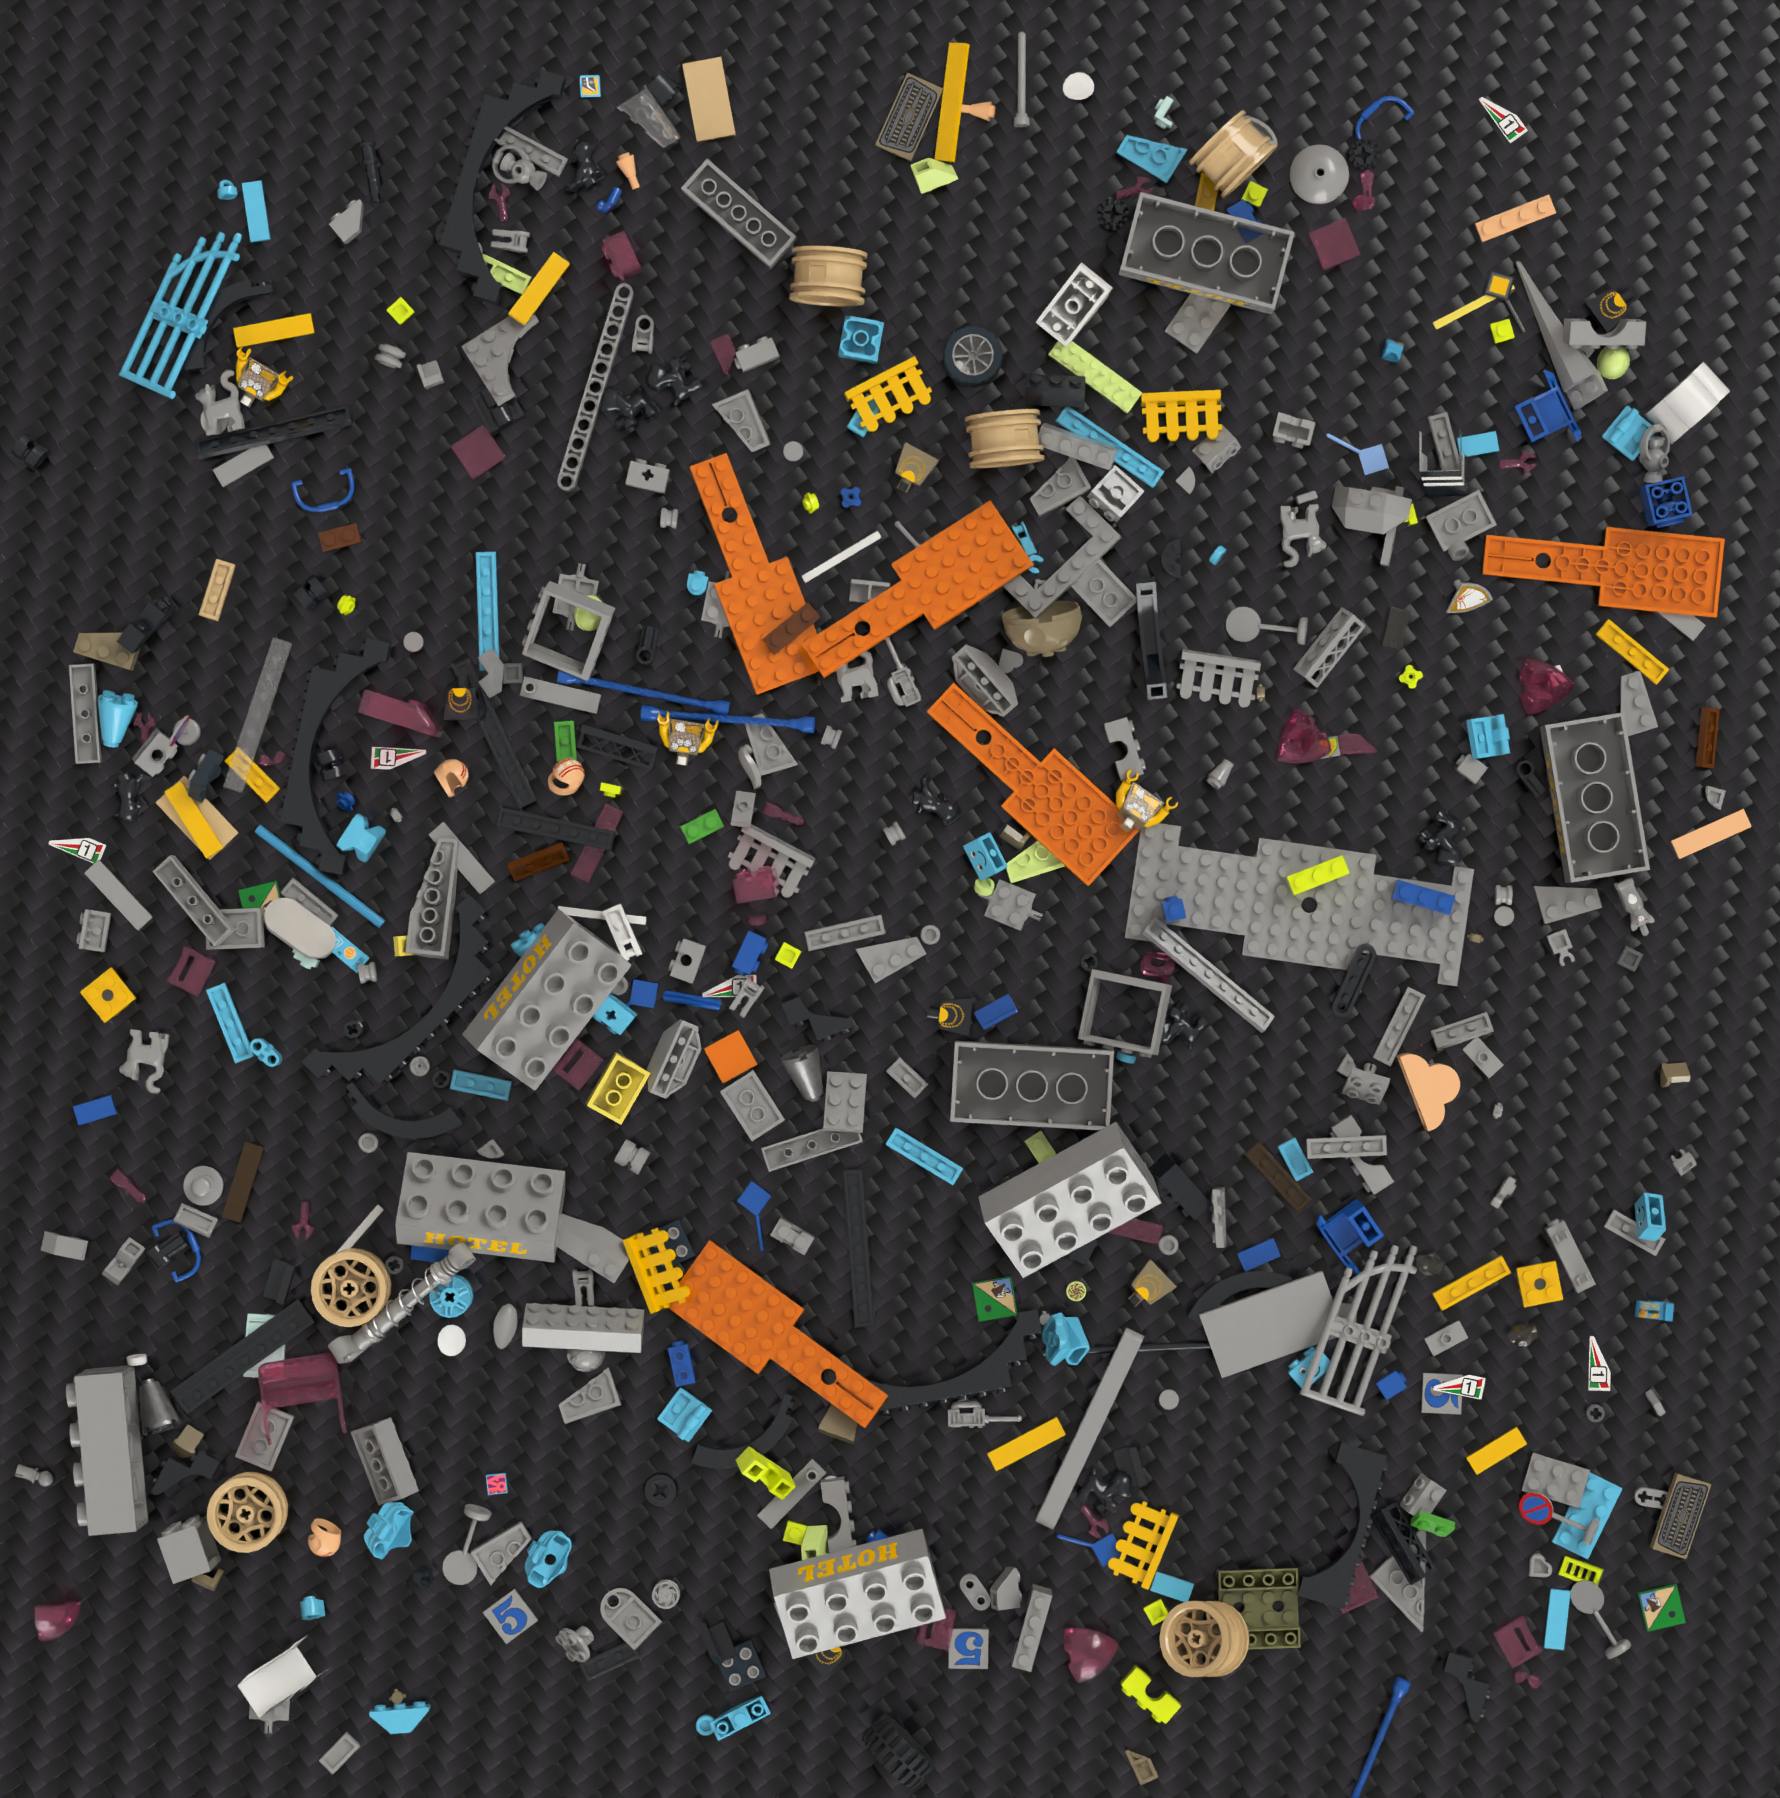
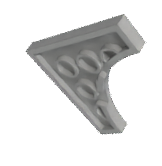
M535 314L532 315L525 326L511 316H508L461 346L498 406L515 396L510 384L508 363H510L514 351L513 347L518 338H522L532 326L539 322Z

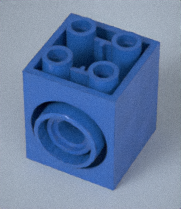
M1684 476L1644 485L1639 488L1647 527L1656 525L1657 528L1679 524L1684 522L1685 518L1693 515Z

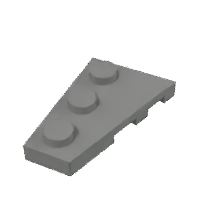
M748 389L712 404L751 452L771 445Z
M1069 457L1066 463L1030 498V501L1038 516L1041 517L1092 489L1076 459Z
M1640 671L1620 677V713L1624 712L1628 736L1658 727Z
M759 714V715L753 716L754 718H755V717H759V718L761 717V718H764V719H765V717H764L763 714ZM745 724L761 776L798 765L771 726Z
M1533 886L1544 924L1602 908L1597 889Z
M917 937L856 949L875 983L926 955Z
M1216 1187L1212 1190L1211 1194L1214 1206L1212 1223H1215L1213 1243H1216V1248L1226 1247L1225 1187Z
M610 1368L605 1369L601 1374L589 1381L588 1384L559 1404L565 1424L621 1405Z
M522 1521L474 1548L470 1553L489 1584L492 1585L500 1573L507 1568V1565L532 1538Z

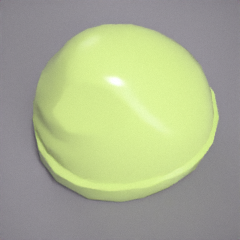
M1620 345L1618 349L1604 347L1597 359L1599 373L1608 379L1621 377L1626 372L1630 362L1627 350Z
M588 596L592 599L602 602L597 596ZM577 606L574 610L575 622L580 629L586 631L598 629L601 616Z

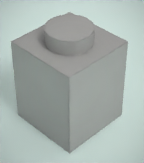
M1469 753L1466 756L1462 754L1455 763L1458 765L1455 770L1473 784L1477 783L1488 768L1479 760L1472 759V755Z

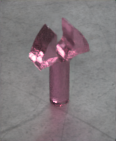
M1137 177V184L1135 186L1116 192L1117 198L1120 199L1136 193L1140 194V192L1150 194L1154 187L1147 190L1140 189V187L1144 183L1151 182V179Z
M501 183L503 192L501 197H499L496 193L495 184H493L489 198L497 200L500 220L506 221L508 220L505 199L507 196H511V193Z
M1522 451L1520 459L1499 461V468L1522 467L1524 473H1527L1537 464L1528 465L1523 461L1527 458H1535L1536 456L1530 452Z
M140 713L134 722V726H139L141 729V747L149 738V729L152 726H156L151 713H148L146 725L142 722L143 713Z
M308 1202L301 1203L300 1223L292 1225L297 1239H300V1229L303 1226L306 1230L305 1240L311 1236L315 1228L310 1227L308 1224Z
M1082 1505L1080 1510L1092 1525L1088 1533L1102 1539L1101 1535L1097 1532V1525L1103 1527L1108 1534L1106 1519L1102 1521L1097 1520L1087 1505Z

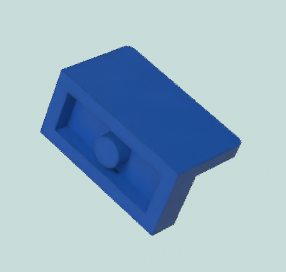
M1009 994L975 1011L974 1014L982 1029L985 1030L1015 1014L1018 1010Z

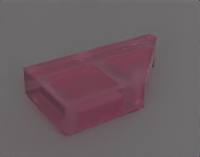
M726 334L710 341L724 374L728 375L736 355V350L729 335Z
M1359 734L1338 735L1340 755L1377 753V750Z

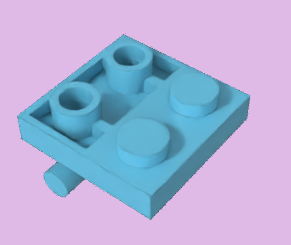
M1625 406L1601 437L1633 461L1640 453L1641 438L1651 424L1642 418L1636 409Z
M1504 714L1466 720L1472 759L1510 753L1508 742L1510 736L1509 730L1506 728Z
M680 1387L657 1419L677 1433L679 1438L689 1442L712 1412V1409Z

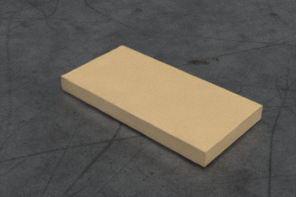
M721 57L682 64L697 142L736 135Z
M183 776L177 783L182 781L189 792L187 786L190 780ZM164 794L156 804L199 848L172 803ZM206 797L202 803L193 799L223 847L239 834ZM215 853L208 859L211 860L217 853Z

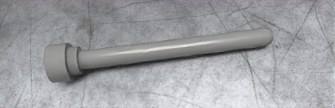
M1019 32L1018 113L1014 117V126L1028 127L1029 117H1027L1028 114L1026 113V34Z

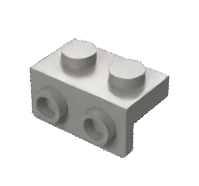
M1222 425V430L1219 431L1216 439L1212 440L1206 437L1192 451L1206 465L1208 470L1213 473L1225 461L1234 456L1241 446L1236 438Z
M85 909V913H81L80 924L82 925V931L77 935L79 949L105 952L111 913Z
M1421 1473L1399 1505L1413 1516L1419 1511L1431 1514L1447 1490Z

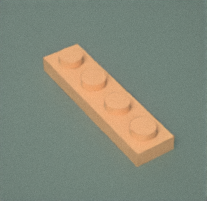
M1546 195L1475 223V227L1481 242H1485L1551 216L1556 211L1550 196Z

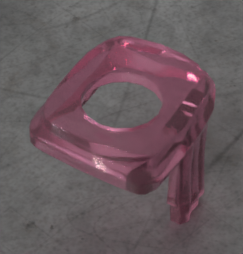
M1147 952L1144 954L1141 962V973L1145 976L1159 977L1158 983L1169 985V975L1174 971L1176 961L1163 952ZM1154 958L1166 961L1162 967H1154L1150 962Z

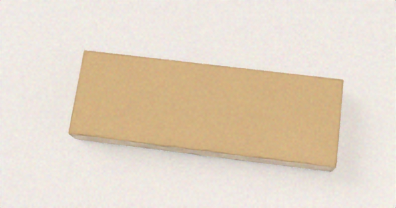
M216 559L199 612L200 616L219 621L235 570V564Z

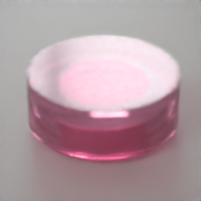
M766 914L747 917L749 926L761 925L767 922Z

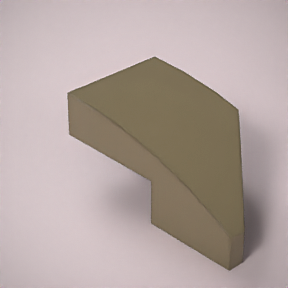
M1129 1750L1125 1751L1140 1785L1159 1778L1151 1759Z

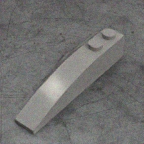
M438 839L429 868L423 878L424 881L421 889L418 891L416 902L410 912L406 953L429 958H449L456 897L459 839Z
M562 1214L557 1247L615 1283L630 1260L623 1244V1239L604 1227Z

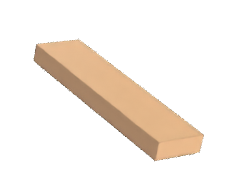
M1741 809L1672 840L1671 843L1678 859H1681L1752 826L1744 809Z

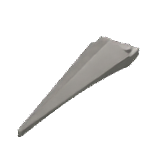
M1516 261L1563 392H1566L1574 410L1580 409L1607 392L1608 389L1601 374L1580 348H1569V345L1563 342L1564 326L1550 308L1522 263Z

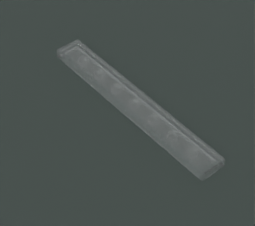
M274 637L272 639L223 786L225 788L243 793L292 643Z

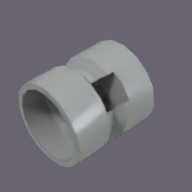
M626 1139L614 1162L622 1166L628 1165V1169L638 1175L650 1152L642 1147L637 1149L636 1144Z

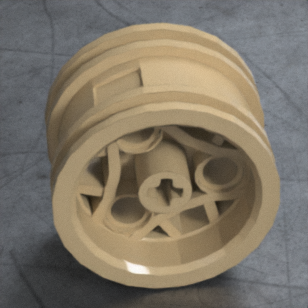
M1244 110L1228 121L1189 162L1191 166L1196 164L1198 166L1196 171L1198 173L1203 172L1216 185L1214 187L1216 192L1222 191L1221 197L1223 199L1239 187L1278 146L1276 143L1272 145L1269 143L1271 140L1269 136L1264 138L1251 124L1253 119L1251 117L1248 119L1244 117L1246 114Z
M800 246L792 249V254L796 257L792 258L791 264L795 265L794 283L790 284V290L794 291V293L789 295L791 301L838 307L860 306L864 304V298L861 295L865 294V289L861 287L862 270L867 267V263L863 262V260L867 259L866 252L833 246Z
M1005 410L965 417V422L969 423V426L966 427V432L970 433L972 440V452L968 453L969 458H973V462L969 463L970 468L1007 467L1045 460L1044 455H1040V451L1044 449L1043 445H1039L1037 426L1041 425V420L1036 419V416L1040 415V410Z
M357 1248L341 1250L328 1257L315 1271L311 1283L312 1301L317 1311L329 1322L344 1327L359 1326L370 1321L379 1311H382L391 1294V1279L385 1264L372 1252ZM359 1262L368 1266L366 1273L356 1268ZM341 1265L345 1268L346 1273L344 1276L336 1273L337 1266ZM331 1282L332 1294L325 1293V1283ZM367 1282L375 1283L376 1290L374 1292L367 1290ZM351 1284L355 1289L352 1291L351 1288H348V1285ZM338 1300H344L347 1303L345 1310L338 1308ZM366 1301L369 1310L362 1313L357 1305Z
M244 1472L229 1478L214 1492L207 1508V1522L213 1537L227 1549L244 1553L257 1551L267 1546L281 1532L288 1516V1503L281 1486L274 1479L258 1472ZM243 1489L245 1491V1498H238L236 1490ZM260 1489L267 1495L265 1500L256 1493L257 1490ZM222 1504H229L228 1514L221 1512ZM264 1510L271 1512L272 1518L270 1520L263 1518L262 1513ZM231 1523L239 1524L240 1531H232ZM260 1529L261 1537L253 1538L250 1531Z
M1188 1601L1181 1603L1168 1613L1161 1626L1160 1648L1163 1657L1170 1667L1184 1676L1218 1677L1227 1675L1240 1666L1248 1651L1249 1633L1246 1622L1234 1607L1224 1602ZM1204 1611L1206 1612L1207 1620H1203ZM1203 1655L1206 1657L1205 1663L1202 1661Z

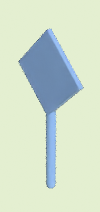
M1329 433L1326 434L1328 438L1359 454L1365 475L1389 468L1382 444L1359 450Z

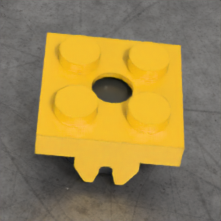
M112 967L80 992L104 1023L119 1014L136 999Z
M1555 1260L1516 1268L1520 1287L1519 1291L1524 1307L1563 1300Z

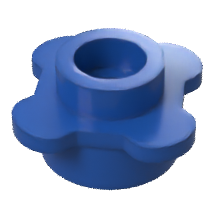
M858 487L853 489L843 488L841 490V495H843L842 505L846 508L852 505L859 506L861 504L859 499L860 489Z
M338 792L336 794L338 798L337 805L343 810L347 809L348 812H352V806L355 804L353 796L348 792L342 794Z

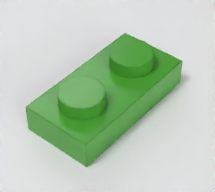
M574 721L554 722L557 762L565 758L577 760Z
M716 809L680 827L688 843L691 844L723 828L724 825Z
M1419 1511L1411 1518L1410 1526L1416 1527L1421 1531L1434 1533L1440 1537H1446L1455 1529V1522Z

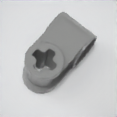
M641 315L636 320L632 352L637 350L652 354L654 321L647 315ZM643 319L650 321V327L647 330L640 328V322Z

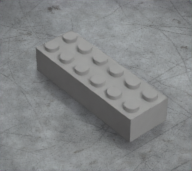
M708 159L703 162L681 188L684 194L770 269L773 268L797 240V237Z
M526 1303L522 1327V1346L641 1353L644 1332V1310Z

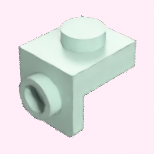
M1166 96L1165 100L1160 99L1155 107L1158 110L1154 116L1155 123L1163 129H1166V127L1171 129L1173 125L1171 121L1164 118L1173 103V99Z
M295 949L292 951L295 953L293 958L300 960L301 966L311 969V967L317 968L320 960L308 959Z

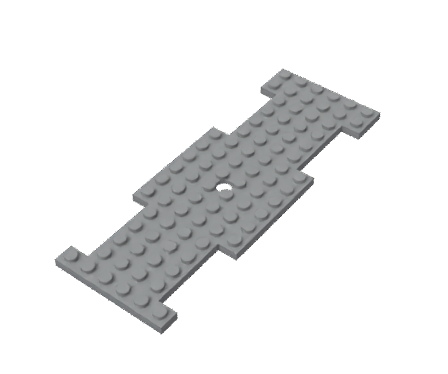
M1159 823L1149 828L1143 826L1140 829L1125 938L1150 941L1141 932L1155 916L1166 926L1170 924L1244 935L1242 955L1342 970L1348 969L1358 946L1367 943L1374 947L1376 955L1439 964L1437 983L1457 986L1474 869L1454 866L1451 886L1374 875L1376 855L1259 838L1256 857L1178 846L1181 826ZM1343 855L1350 874L1292 895L1286 876ZM1396 880L1454 895L1455 900L1451 914L1446 915L1391 899ZM1175 895L1178 899L1182 898L1186 918L1165 922L1161 903L1165 902L1164 898ZM1307 897H1312L1317 902L1315 911L1311 913L1305 912L1301 906L1302 901Z

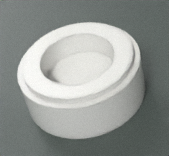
M135 1354L127 1357V1364L129 1366L143 1365L147 1362L146 1354Z

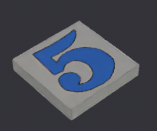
M1423 1373L1421 1412L1461 1414V1395L1436 1391L1433 1388L1436 1385L1461 1378L1463 1375Z
M515 1588L483 1611V1614L506 1644L538 1621Z
M949 1628V1668L988 1669L989 1629Z

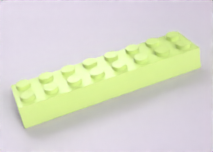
M1058 341L1048 354L1049 357L1075 376H1085V383L1127 414L1141 396V391L1073 341L1067 347Z

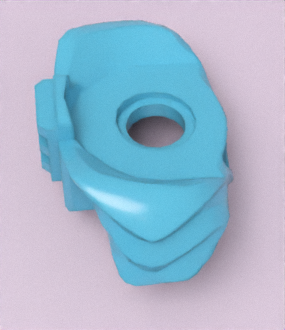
M385 1503L379 1513H373L367 1521L369 1529L364 1534V1540L374 1557L383 1559L389 1550L396 1547L409 1546L412 1540L410 1521L414 1512L405 1506L404 1503Z
M547 1531L543 1533L537 1542L532 1541L528 1547L527 1552L529 1556L525 1562V1571L528 1582L533 1586L542 1588L548 1585L555 1577L565 1572L572 1545L570 1539L563 1532ZM548 1554H553L556 1557L555 1562L551 1565L545 1563V1558Z

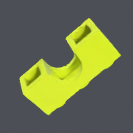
M1343 855L1286 876V880L1292 895H1296L1350 873Z
M748 1447L736 1459L743 1475L755 1483L760 1479L767 1486L769 1492L782 1500L796 1487L789 1472L751 1447Z
M1135 1665L1120 1682L1121 1686H1123L1121 1690L1129 1697L1133 1695L1137 1699L1136 1703L1142 1709L1148 1708L1152 1712L1151 1716L1157 1722L1163 1721L1166 1724L1181 1707L1180 1702L1166 1690L1157 1698L1149 1697L1145 1693V1689L1151 1682V1677Z

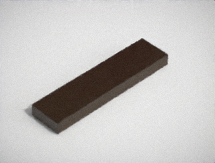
M1259 1141L1244 1154L1297 1213L1312 1200Z
M245 1142L224 1207L223 1218L241 1223L265 1147Z

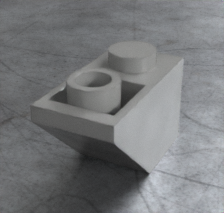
M360 199L358 201H351L346 206L347 210L342 214L338 212L330 219L332 222L329 225L345 244H348L361 233L364 204Z
M1006 1567L990 1588L992 1609L999 1611L1020 1608L1022 1594L1019 1590L1020 1573L1017 1571V1568Z

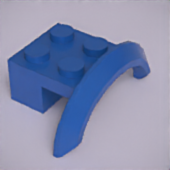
M1544 370V375L1551 390L1526 400L1514 408L1531 443L1566 426H1569L1575 440L1578 442L1581 431L1571 414L1554 374Z
M1357 1199L1326 1221L1320 1214L1317 1215L1316 1224L1346 1268L1353 1269L1352 1273L1358 1275L1360 1271L1347 1256V1253L1362 1242L1369 1247L1382 1238L1384 1235Z

